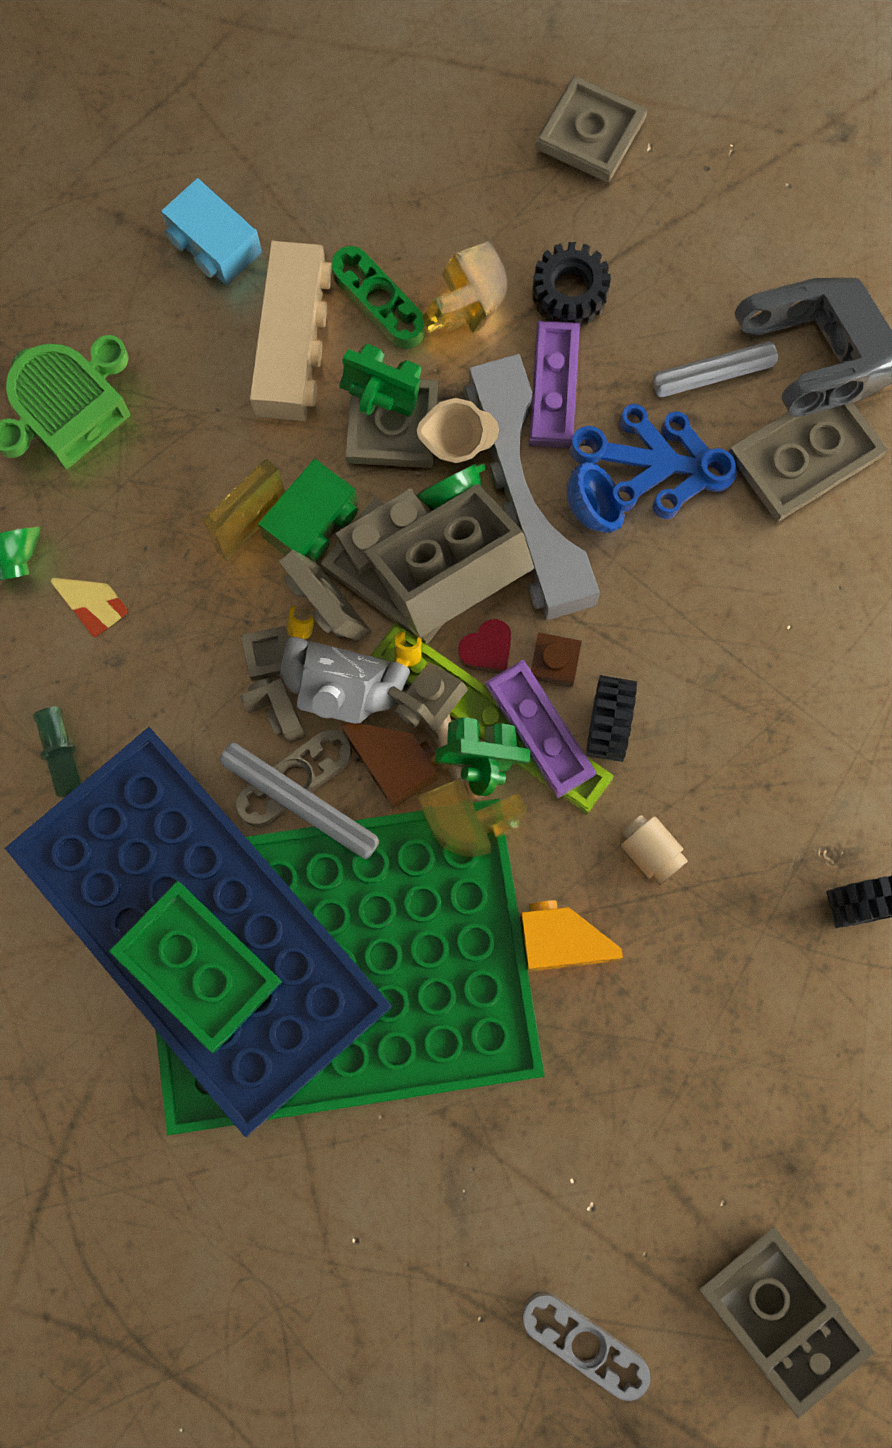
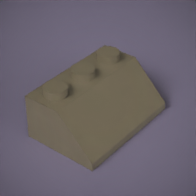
M476 484L364 551L397 609L420 638L534 569L523 531L479 484Z

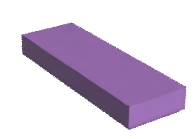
M537 321L529 446L570 447L574 433L580 323Z
M524 659L485 682L486 689L509 725H515L516 736L523 747L530 749V758L557 799L596 775L597 772Z

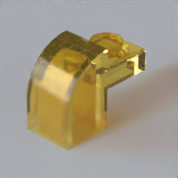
M490 241L454 254L441 274L450 293L435 298L422 316V319L429 333L442 327L450 331L466 322L472 333H474L486 324L502 303L507 290L505 269Z
M461 778L418 796L419 806L435 839L449 851L464 856H481L491 853V844L486 834L494 832L495 837H501L521 827L519 820L525 818L527 812L519 793L476 812Z

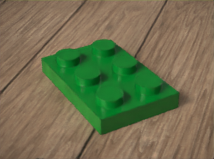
M179 881L109 951L211 1053H215L282 983V980Z

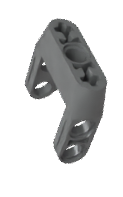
M856 277L813 278L759 292L744 299L735 310V318L742 330L757 336L815 320L837 356L840 364L804 373L784 390L782 401L791 416L801 417L856 402L892 384V330L864 284ZM762 311L761 313H759V314L756 315L755 317H752V316H753L754 314H756L757 312Z

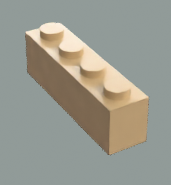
M271 241L250 393V402L255 417L306 422L308 406H315L317 382L316 380H311L313 367H320L322 357V342L317 340L318 327L325 328L327 318V303L322 301L323 288L330 289L332 278V264L325 262L322 245Z

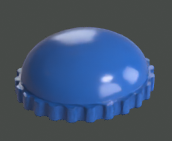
M584 462L574 467L567 483L566 494L569 507L576 519L593 531L611 533L621 528V524H624L623 518H625V514L613 508L610 503V495L616 485L611 480L610 475L603 468H600L598 464L594 465L593 462Z

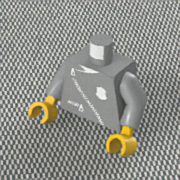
M294 605L290 608L286 630L291 637L287 638L285 642L280 675L290 691L299 695L297 708L315 713L322 718L331 717L350 723H361L370 714L388 710L396 704L388 692L392 686L402 691L410 674L408 667L414 666L421 661L422 640L420 637H418L417 643L414 646L404 647L405 632L398 633L395 637L396 662H391L312 641L308 643L304 639L311 636L315 619L310 613L308 620H298L294 616L296 606Z

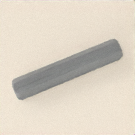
M772 342L761 343L656 372L653 377V387L658 397L669 396L774 367L778 361V354Z

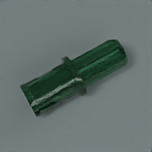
M49 707L35 712L33 718L36 722L43 751L40 752V758L46 760L55 794L60 798L66 797L81 784V780L73 755L76 751V745L69 741L62 718V710L60 707Z

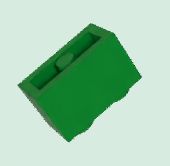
M314 458L258 523L263 539L285 556L290 551L295 550L314 562L318 561L327 551L330 545L329 538L339 527L345 528L355 518L358 512L356 489Z

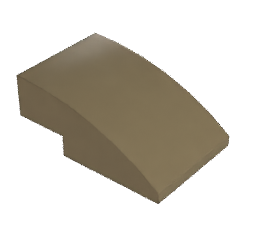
M775 1227L699 1289L797 1418H800L875 1353L841 1312L840 1306Z

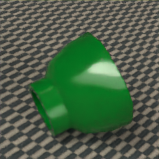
M485 463L479 466L474 464L420 491L416 496L433 511L476 484L481 486L479 473L487 469Z
M41 527L22 528L0 533V580L30 574L27 562L34 554Z

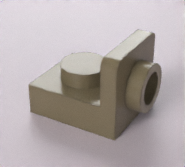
M428 662L405 693L392 686L388 694L396 702L398 707L394 712L402 720L415 728L421 723L436 732L468 689L461 680Z
M272 678L259 680L248 687L249 692L240 695L242 704L248 713L272 704L273 707L265 711L275 735L283 732L289 743L306 737L288 689L282 679L273 681Z

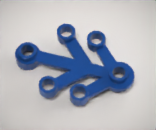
M630 404L624 408L619 424L624 432L637 434L648 449L609 443L604 433L594 426L579 428L574 433L569 447L572 458L579 464L584 462L596 464L599 460L648 468L630 481L619 482L615 485L610 495V503L613 508L620 512L630 511L635 506L639 496L673 473L689 475L688 479L673 490H661L653 502V511L658 517L671 519L688 499L703 489L713 492L726 490L732 485L737 475V467L733 456L724 449L714 448L710 450L690 427L689 418L684 413L678 411L669 413L662 424L661 431L667 440L673 442L680 441L691 457L678 455L648 420L645 408L638 404ZM634 415L638 417L640 423L630 422L627 416ZM669 423H678L682 430H673ZM588 446L593 450V453H585L579 447ZM708 468L718 470L720 476L713 475L708 471ZM625 492L630 495L631 500L623 501L618 497L617 493ZM666 499L671 501L674 508H665L660 500Z

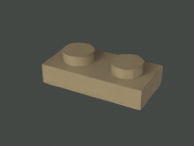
M410 488L336 532V539L358 573L362 574L372 568L364 551L428 513Z

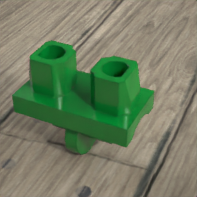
M368 343L358 352L348 349L342 359L344 369L339 388L349 391L350 395L361 399L359 412L369 416L375 407L378 406L389 411L391 409L411 417L417 403L421 366L408 360L401 361L397 368L384 364L385 354L381 349Z
M461 717L448 723L447 745L435 749L436 763L462 766L461 779L469 781L472 793L477 796H489L497 785L505 784V772L509 771L512 764L530 763V749L517 747L515 725L501 723L486 727L485 742L479 741V721L477 719Z

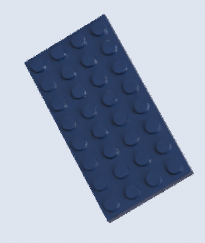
M150 727L145 729L4 848L245 1138L250 1136L393 1007ZM177 881L182 883L282 980V983L215 1053H211L109 952Z

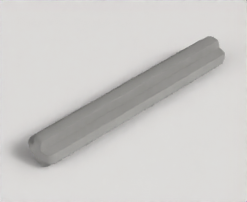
M230 743L223 751L220 762L225 768L363 859H368L376 850L379 839L375 834L236 743Z

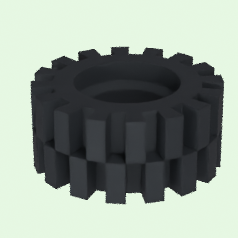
M568 242V249L563 250L560 243L554 246L553 255L547 250L542 255V261L538 260L533 278L532 297L534 303L537 302V311L540 315L547 312V321L553 322L557 317L560 318V322L573 320V323H580L581 327L583 318L589 324L594 321L595 313L598 315L602 313L604 304L607 302L611 274H608L609 266L607 261L601 263V253L596 250L592 256L589 255V245L583 243L580 251L575 250L576 242ZM574 274L583 278L588 288L582 295L566 296L557 291L555 281L562 275Z
M603 675L599 676L589 727L586 756L618 762L624 761L634 716L637 681Z
M892 876L869 879L826 891L835 928L854 926L892 917Z

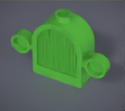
M112 335L99 337L91 346V361H87L76 350L61 344H43L31 349H23L17 353L12 360V367L7 376L6 392L8 400L20 420H0V454L7 458L19 457L27 451L30 441L36 437L67 470L130 417L131 414L122 396L105 380L109 375L123 371L128 364L129 356L123 342L118 337Z

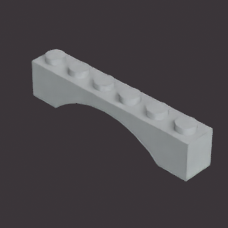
M520 354L470 367L469 385L464 386L466 400L473 402L480 410L491 413L498 422V439L490 448L494 462L489 464V470L495 489L503 488L507 502L502 503V510L524 533L534 565V569L530 571L533 583L528 584L534 608H542L547 621L596 606L600 591L586 551L568 541L548 522L535 504L525 482L520 460V440L524 424L531 410L532 390Z

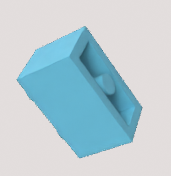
M199 178L192 182L161 211L167 226L164 232L169 241L180 251L186 248L195 256V263L205 275L210 278L215 275L226 286L262 253L257 231Z

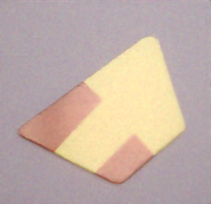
M53 578L51 580V583L93 637L100 635L129 612L116 593L106 583Z

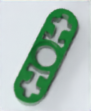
M346 246L339 249L334 254L331 262L333 278L336 284L393 345L401 349H411L419 345L425 336V319L418 307L364 250L356 246ZM348 263L353 267L358 264L359 275L364 280L361 285L359 278L353 271L348 270L344 273L343 265ZM383 289L390 294V299L382 306H374L367 301V295L372 290ZM396 309L397 315L403 323L407 325L413 322L414 331L409 332L403 329L399 332L398 320L393 315Z

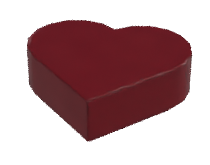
M489 619L480 626L478 633H470L464 636L458 646V657L461 663L473 670L502 673L507 670L512 638L509 626L502 620Z

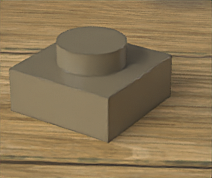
M281 626L241 635L251 681L281 676L280 667L285 642L288 638L286 627Z

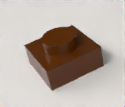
M538 632L531 672L536 680L573 687L582 641Z

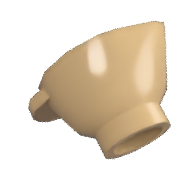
M452 398L439 402L427 413L418 424L417 434L420 441L439 459L458 463L472 459L479 451L491 448L498 439L499 427L498 422L491 413L480 410L471 401Z

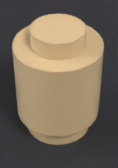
M641 815L621 832L626 838L620 845L648 879L653 876L660 885L688 862L681 853L684 850L683 847L656 816L647 821Z

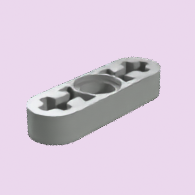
M537 1293L527 1300L523 1308L522 1317L525 1329L532 1338L621 1400L633 1401L646 1393L650 1385V1371L644 1359L638 1353L551 1293ZM549 1304L554 1306V1318L565 1327L569 1317L576 1320L567 1329L561 1346L554 1342L560 1337L559 1331L548 1324H545L541 1330L535 1327L537 1319L532 1312L536 1307L544 1310ZM591 1332L598 1337L600 1347L595 1357L589 1360H582L573 1354L572 1341L577 1334ZM610 1346L617 1349L611 1357L620 1366L627 1368L631 1362L636 1364L634 1371L639 1380L635 1385L627 1381L623 1387L618 1386L620 1379L617 1373L606 1364L603 1374L595 1371L606 1361Z

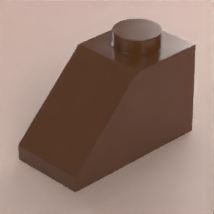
M346 722L341 725L343 734L349 740L351 747L392 809L438 780L435 766L440 763H436L435 752L427 741L419 744L411 733L361 723Z

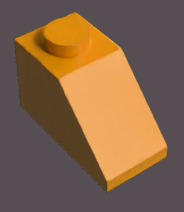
M557 901L529 904L530 912L521 913L520 921L528 972L616 962L623 958L622 948L569 907L557 908Z

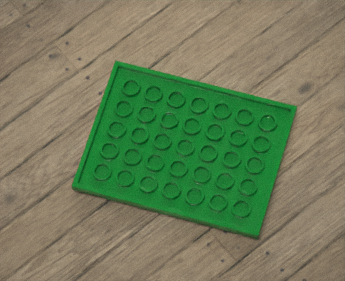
M500 798L354 820L375 834L379 839L376 850L368 859H363L315 826L246 837L393 1006L267 1120L545 1077ZM155 1030L167 1136L233 1126V1122Z

